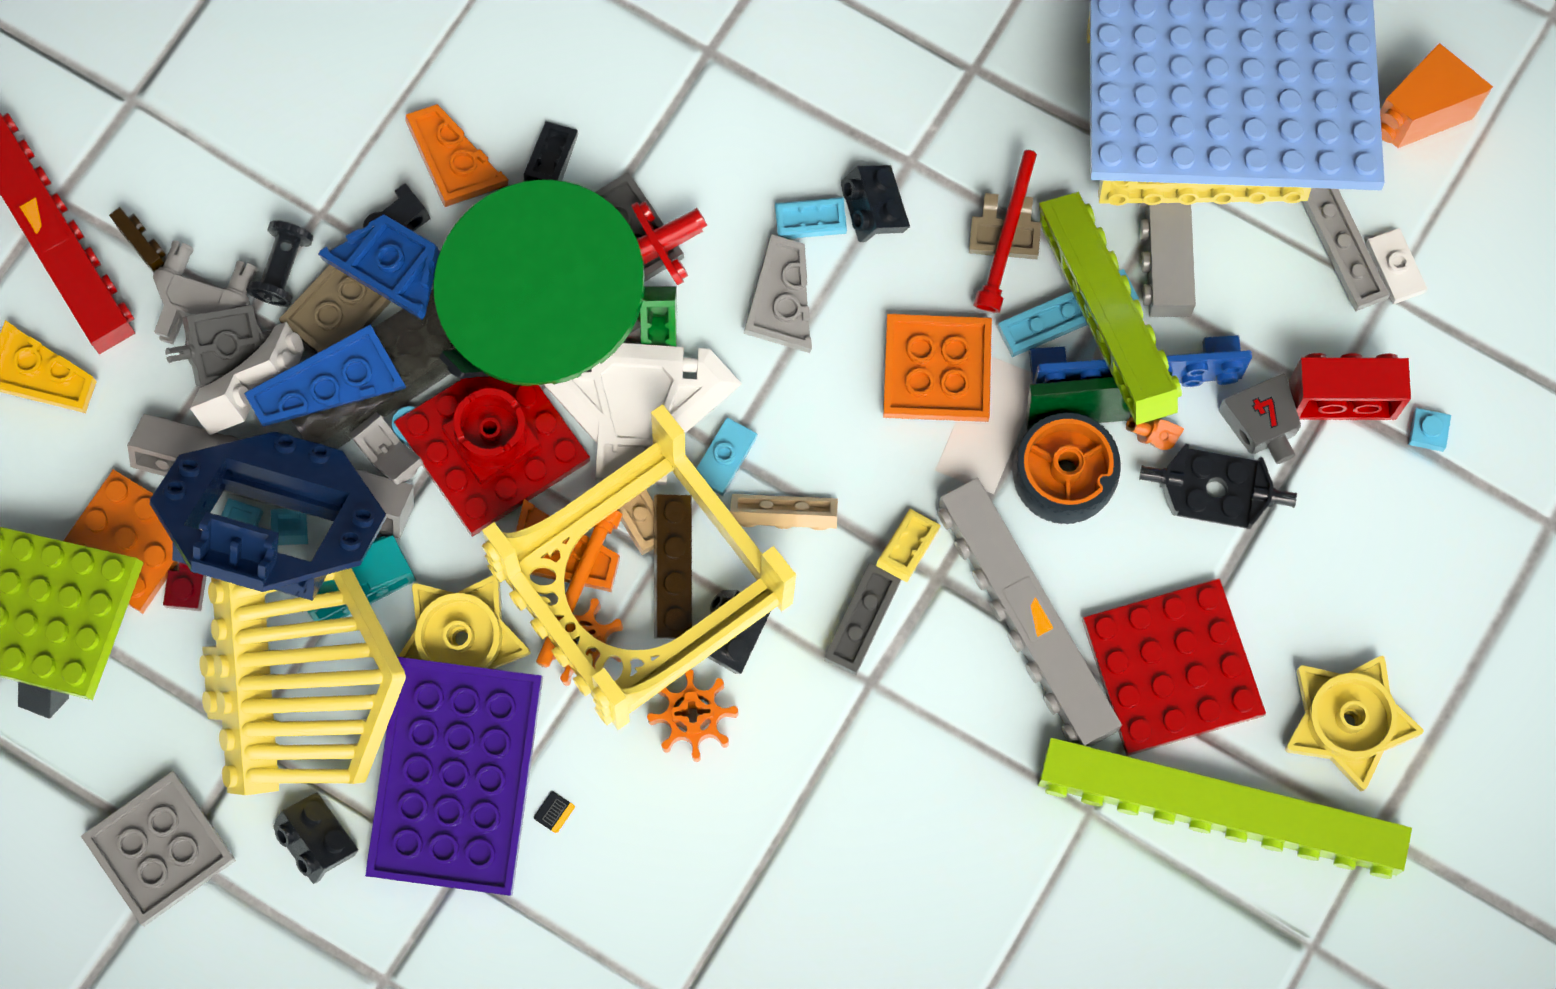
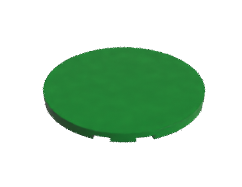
M524 181L504 187L484 197L473 205L454 225L441 248L434 275V300L440 323L451 343L467 361L483 373L500 381L515 385L531 386L551 383L555 385L582 376V373L592 369L599 363H604L623 344L632 331L642 307L645 293V265L640 246L630 225L622 214L602 196L587 188L565 181Z

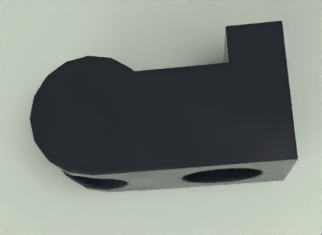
M404 183L395 190L398 200L382 212L370 214L365 219L363 228L369 222L382 215H386L414 232L431 218L423 204L408 185Z

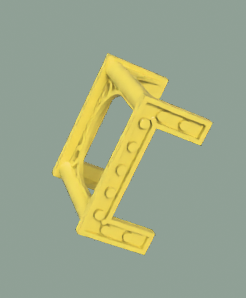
M663 404L651 412L653 445L561 510L543 521L520 531L502 532L495 522L482 530L485 539L482 547L486 552L485 558L489 563L487 566L499 583L504 580L513 590L509 593V596L520 611L525 608L534 618L530 621V624L541 639L545 637L550 639L555 646L551 652L563 668L567 665L571 667L577 675L573 678L577 688L584 696L592 695L594 698L593 702L596 705L594 709L606 725L612 722L617 730L630 722L629 714L774 608L778 607L781 612L793 604L795 572L774 546L763 554L685 455V432ZM672 471L757 581L667 644L645 650H627L610 646L590 635L572 614L566 599L564 584L567 562L575 545L587 531ZM556 550L561 555L556 563L553 560L542 558L547 554L551 558ZM546 568L556 574V580L549 585H538L530 579V575L535 569ZM554 593L558 597V602L555 605H548L551 603L550 600L539 594ZM555 616L563 618L560 621H558V619ZM574 624L576 629L573 632H567L565 630L566 625ZM579 638V642H578V646H577L576 643H575L573 640H576V639ZM590 648H595L600 653L595 668L592 666V655L590 653L588 656L586 655L587 650ZM611 657L619 658L623 664L622 674L615 681L606 669L603 668L607 659ZM634 659L641 660L644 665L635 667L637 673L630 676L632 670L630 662Z

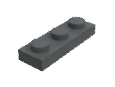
M869 563L824 656V661L857 675L898 590L901 579Z

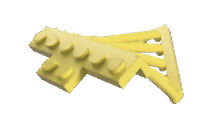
M352 568L328 574L324 582L334 580L339 591L317 594L313 601L299 597L265 603V595L277 590L260 592L211 577L208 595L214 608L211 633L216 641V645L202 647L203 655L200 657L199 665L201 674L205 677V692L202 696V704L207 713V718L222 720L219 742L225 756L222 780L225 787H227V793L252 795L279 791V783L356 784L366 782L404 684L405 671ZM347 605L352 617L267 627L266 619L274 616ZM351 631H360L366 642L287 650H269L268 642ZM366 657L374 658L379 668L373 670L270 674V666ZM380 684L377 694L272 697V690ZM371 709L368 718L360 720L281 722L274 720L273 713ZM361 734L356 744L279 745L275 741V736ZM352 759L348 769H280L277 765V760Z

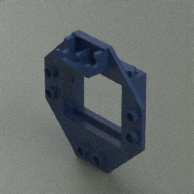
M276 431L179 454L150 498V506L173 541V561L187 564L191 572L260 592L277 590L311 601L314 600L328 574L362 564L386 520L385 511L342 450ZM224 490L334 522L310 562L279 553V532L210 512Z

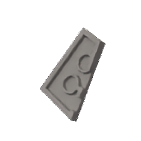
M771 234L743 334L807 353L811 352L812 342L809 331L810 313L807 302L805 244Z

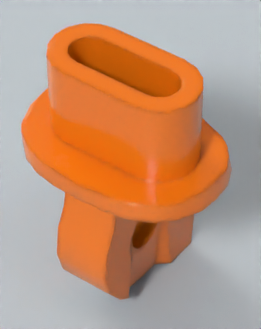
M1130 417L1126 423V430L1137 434L1139 442L1150 443L1161 450L1173 448L1184 428L1163 419H1155L1136 425L1133 417Z

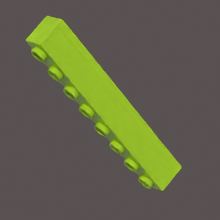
M1079 191L1040 202L1041 229L1136 425L1178 413V397L1182 396L1180 382L1176 375H1170L1167 356L1164 350L1158 351L1153 328L1150 324L1145 325L1141 304L1138 299H1132L1128 278L1126 275H1120L1117 257L1113 250L1108 251L1105 233L1102 227H1096L1091 205L1084 203Z

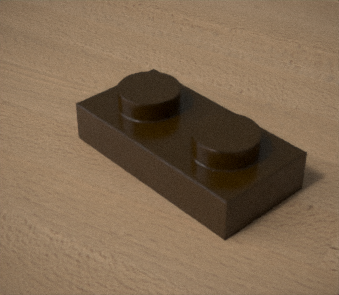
M120 207L109 215L150 270L154 273L155 270L163 267L164 262L162 258L166 256L165 252L154 238L149 242L145 239L142 233L146 229L133 213L128 217Z

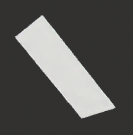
M991 356L989 422L956 421L935 471L964 483L979 478L987 492L995 493L1026 418L1029 385L1032 384L1030 371Z

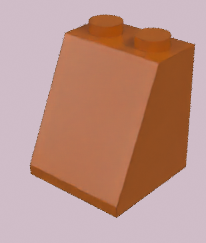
M1439 43L1386 98L1380 110L1382 140L1400 148L1472 120L1477 115L1493 86Z

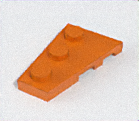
M438 104L406 114L405 121L444 207L508 186L509 179L489 163L488 157L480 149L477 150L464 136L463 130Z

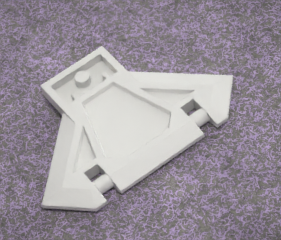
M623 343L604 363H599L593 367L591 372H584L581 374L582 376L555 385L552 383L544 384V386L597 443L595 481H602L653 445L651 412L663 404L684 432L687 433L741 386L742 383L711 349L698 348L696 359L683 358L684 347ZM683 372H695L696 379H683ZM667 475L654 484L666 485Z

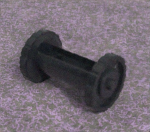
M273 220L270 221L267 231L275 237V241L260 282L250 281L246 292L262 302L280 307H288L291 305L293 297L284 289L299 246H311L313 235L298 225ZM286 242L291 244L292 248L289 251H283L280 245Z

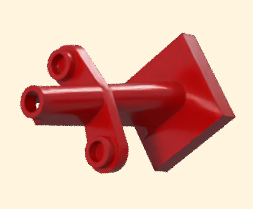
M646 201L640 204L638 202L631 204L633 211L646 232L645 235L637 238L644 264L660 256L677 285L684 283L683 279L689 276L678 258L672 261L667 252L702 233V229L708 226L698 208L654 230L651 221L656 218Z

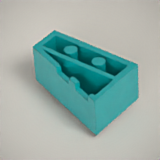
M393 535L387 538L386 536L376 538L362 564L352 568L370 604L417 581ZM334 580L325 581L317 594L339 591ZM347 605L307 611L313 621L344 618L351 614Z

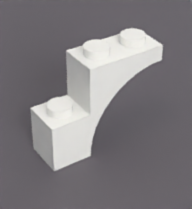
M287 322L275 326L265 342L247 360L218 380L199 388L190 409L209 435L244 422L251 408L244 393L299 364L305 350L300 336L292 331Z

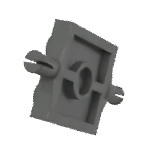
M253 305L182 317L186 335L185 345L166 348V355L179 353V355L169 356L166 359L169 363L188 359L193 369L196 387L208 385L247 360L265 342L272 330L262 332L256 322Z

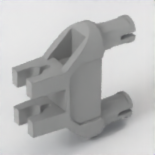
M172 241L163 267L155 270L153 274L155 285L164 304L154 330L155 334L160 335V341L174 344L183 324L182 317L249 306L250 301L246 288L248 283L253 281L258 269L249 263L245 267L243 261H237L228 287L223 289L185 278L182 275L190 255L193 253V248L185 243H182L180 246L179 241Z

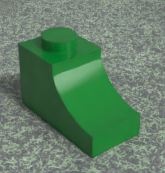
M645 286L643 303L640 310L641 344L677 347V286Z

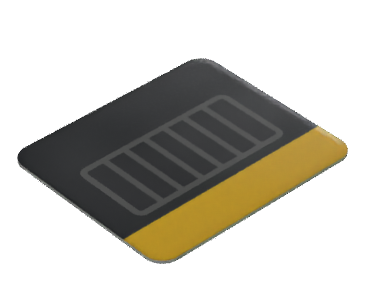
M552 791L535 814L534 819L552 832L558 833L575 809V806Z

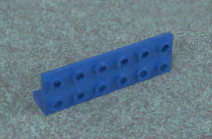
M1239 335L1204 337L1202 341L1203 353L1167 356L1168 371L1172 372V376L1176 375L1184 387H1196L1208 381H1217L1219 385H1229L1238 382L1239 379H1242L1252 360V351H1241ZM1065 346L1032 348L1029 352L1032 384L1113 377L1105 360L1067 362Z

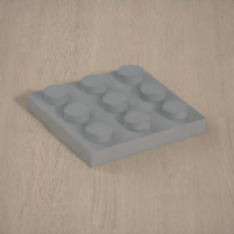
M174 771L81 836L138 922L144 927L236 861Z

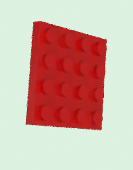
M1220 578L1083 617L1082 623L1107 699L1122 724L1118 732L1126 756L1266 715Z

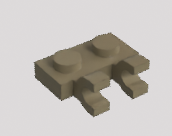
M985 193L982 217L972 216L969 243L970 254L995 255L1004 219H997L999 194ZM1025 197L1009 257L1038 259L1041 222H1031L1033 197Z

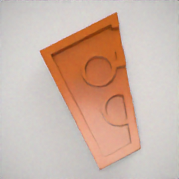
M524 499L516 531L533 526L550 517V515L539 510L534 504ZM585 534L570 554L565 570L564 582L570 583L590 539ZM602 545L585 587L612 592L620 556ZM556 550L551 558L548 554L542 558L553 560L556 563L561 555ZM539 568L531 573V575L556 580V574L550 569Z

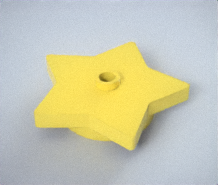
M493 575L457 593L418 583L412 585L416 629L398 657L496 669L530 655V649L502 621L500 583ZM460 632L468 634L467 641L463 645H458L456 642V635Z
M1379 656L1346 674L1301 665L1296 670L1305 713L1287 743L1285 751L1293 754L1330 759L1359 791H1364L1368 787L1384 751L1415 739L1424 732L1422 727L1395 703L1390 694L1384 656ZM1344 715H1350L1354 718V726L1345 721Z

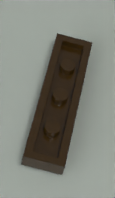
M656 494L654 496V639H676L692 628V495Z

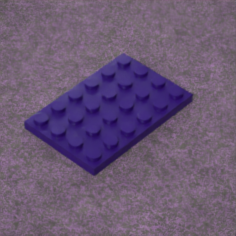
M397 657L405 671V681L387 725L365 876L512 896L543 676Z

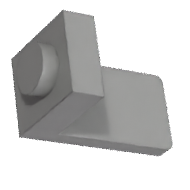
M377 412L349 434L371 464L396 485L412 478L416 474L417 469L424 463L416 453L398 439Z

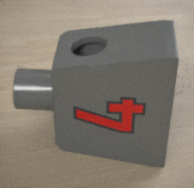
M1284 373L1223 399L1218 410L1249 453L1256 454L1268 448L1276 464L1284 463L1295 456L1288 439L1296 436L1301 428V422Z

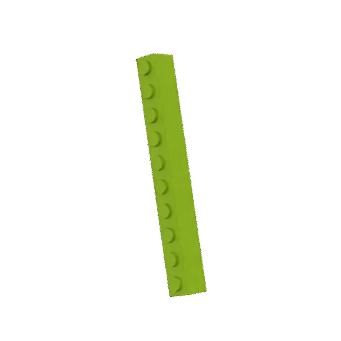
M1050 738L1038 786L1046 788L1045 793L1052 796L1066 798L1068 793L1082 797L1081 802L1088 805L1101 807L1104 802L1116 805L1117 811L1124 814L1137 816L1140 811L1152 814L1153 820L1160 823L1173 825L1176 820L1188 823L1189 829L1196 832L1209 834L1212 829L1224 832L1226 839L1235 842L1246 843L1248 838L1260 841L1261 847L1267 850L1282 852L1284 847L1298 851L1297 856L1303 859L1319 861V858L1323 857L1334 860L1333 865L1336 867L1355 870L1356 866L1370 869V875L1384 879H1392V875L1397 876L1404 871L1412 833V827L1055 738Z

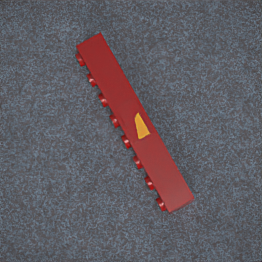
M0 113V195L89 342L100 355L135 334L129 323L135 318L124 301L117 304L113 294L118 291L109 276L106 274L101 277L96 267L101 265L100 261L91 247L84 250L79 241L84 238L83 233L74 219L70 222H67L63 213L68 211L58 193L51 196L46 186L52 183L41 166L34 168L30 160L35 155L25 139L18 142L13 134L19 131L9 113L4 115Z

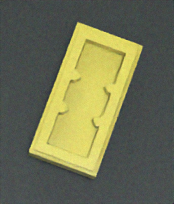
M909 509L879 557L876 566L908 582L939 532L941 525Z

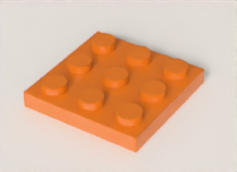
M887 314L883 418L989 422L992 318Z
M113 469L63 541L135 557L144 562L128 604L143 614L167 580L168 570L173 571L178 562L172 560L173 541L150 506V498L153 493Z

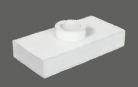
M1400 228L1367 240L1366 246L1390 294L1389 296L1393 304L1424 294L1427 291V286Z

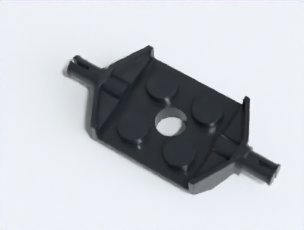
M1185 443L1167 468L1159 469L1142 465L1140 469L1139 480L1160 483L1159 487L1163 488L1166 503L1173 516L1251 529L1267 507L1279 504L1295 508L1297 501L1296 492L1276 490L1273 487V482L1263 457H1259L1258 460H1251L1189 449V444ZM1210 482L1221 483L1225 488V495L1221 498L1210 496L1206 489L1207 484Z

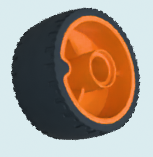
M1057 413L1035 423L1021 439L1013 461V480L1021 501L1036 516L1059 524L1082 522L1101 511L1112 498L1121 472L1120 454L1112 435L1099 422L1078 413ZM1061 460L1071 461L1076 465V470L1072 472L1064 471L1058 463Z

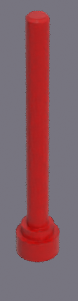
M1025 150L1023 152L986 285L982 286L981 291L976 293L973 306L987 312L1000 313L1004 298L1001 296L1002 290L1000 285L1037 157L1035 151Z

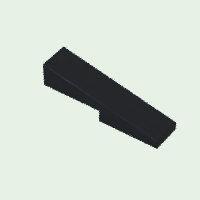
M546 121L525 169L524 181H562L578 137V130Z

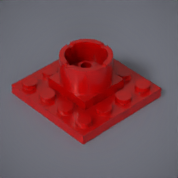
M491 376L465 378L394 421V424L408 442L409 448L424 462L423 468L472 537L493 522H497L522 506L524 499L527 501L533 499L590 462V456L539 385H515L500 381Z

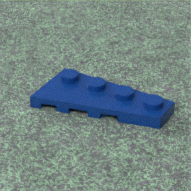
M370 324L244 394L262 426H267L405 389L406 386Z

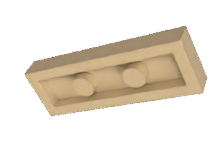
M732 494L730 513L740 526L743 527L765 525L775 526L780 529L791 527H810L814 530L837 529L838 498Z

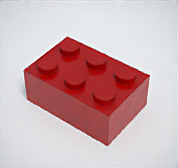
M1312 353L1301 357L1289 378V388L1299 419L1396 420L1411 400L1409 358H1398L1396 354L1392 353L1380 354L1376 358H1362V355L1357 353L1344 354L1340 358H1326V355L1323 353Z

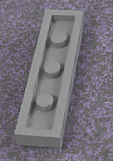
M1311 188L1308 201L1302 202L1355 312L1387 300L1390 294L1339 189Z

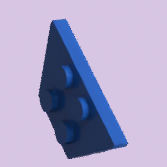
M382 215L369 222L365 228L357 229L346 235L348 241L332 250L325 247L318 253L326 263L419 319L423 320L425 317L436 264L440 254L438 247L429 240L388 216Z

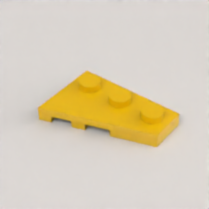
M5 320L0 333V392L86 413L97 382L96 379Z

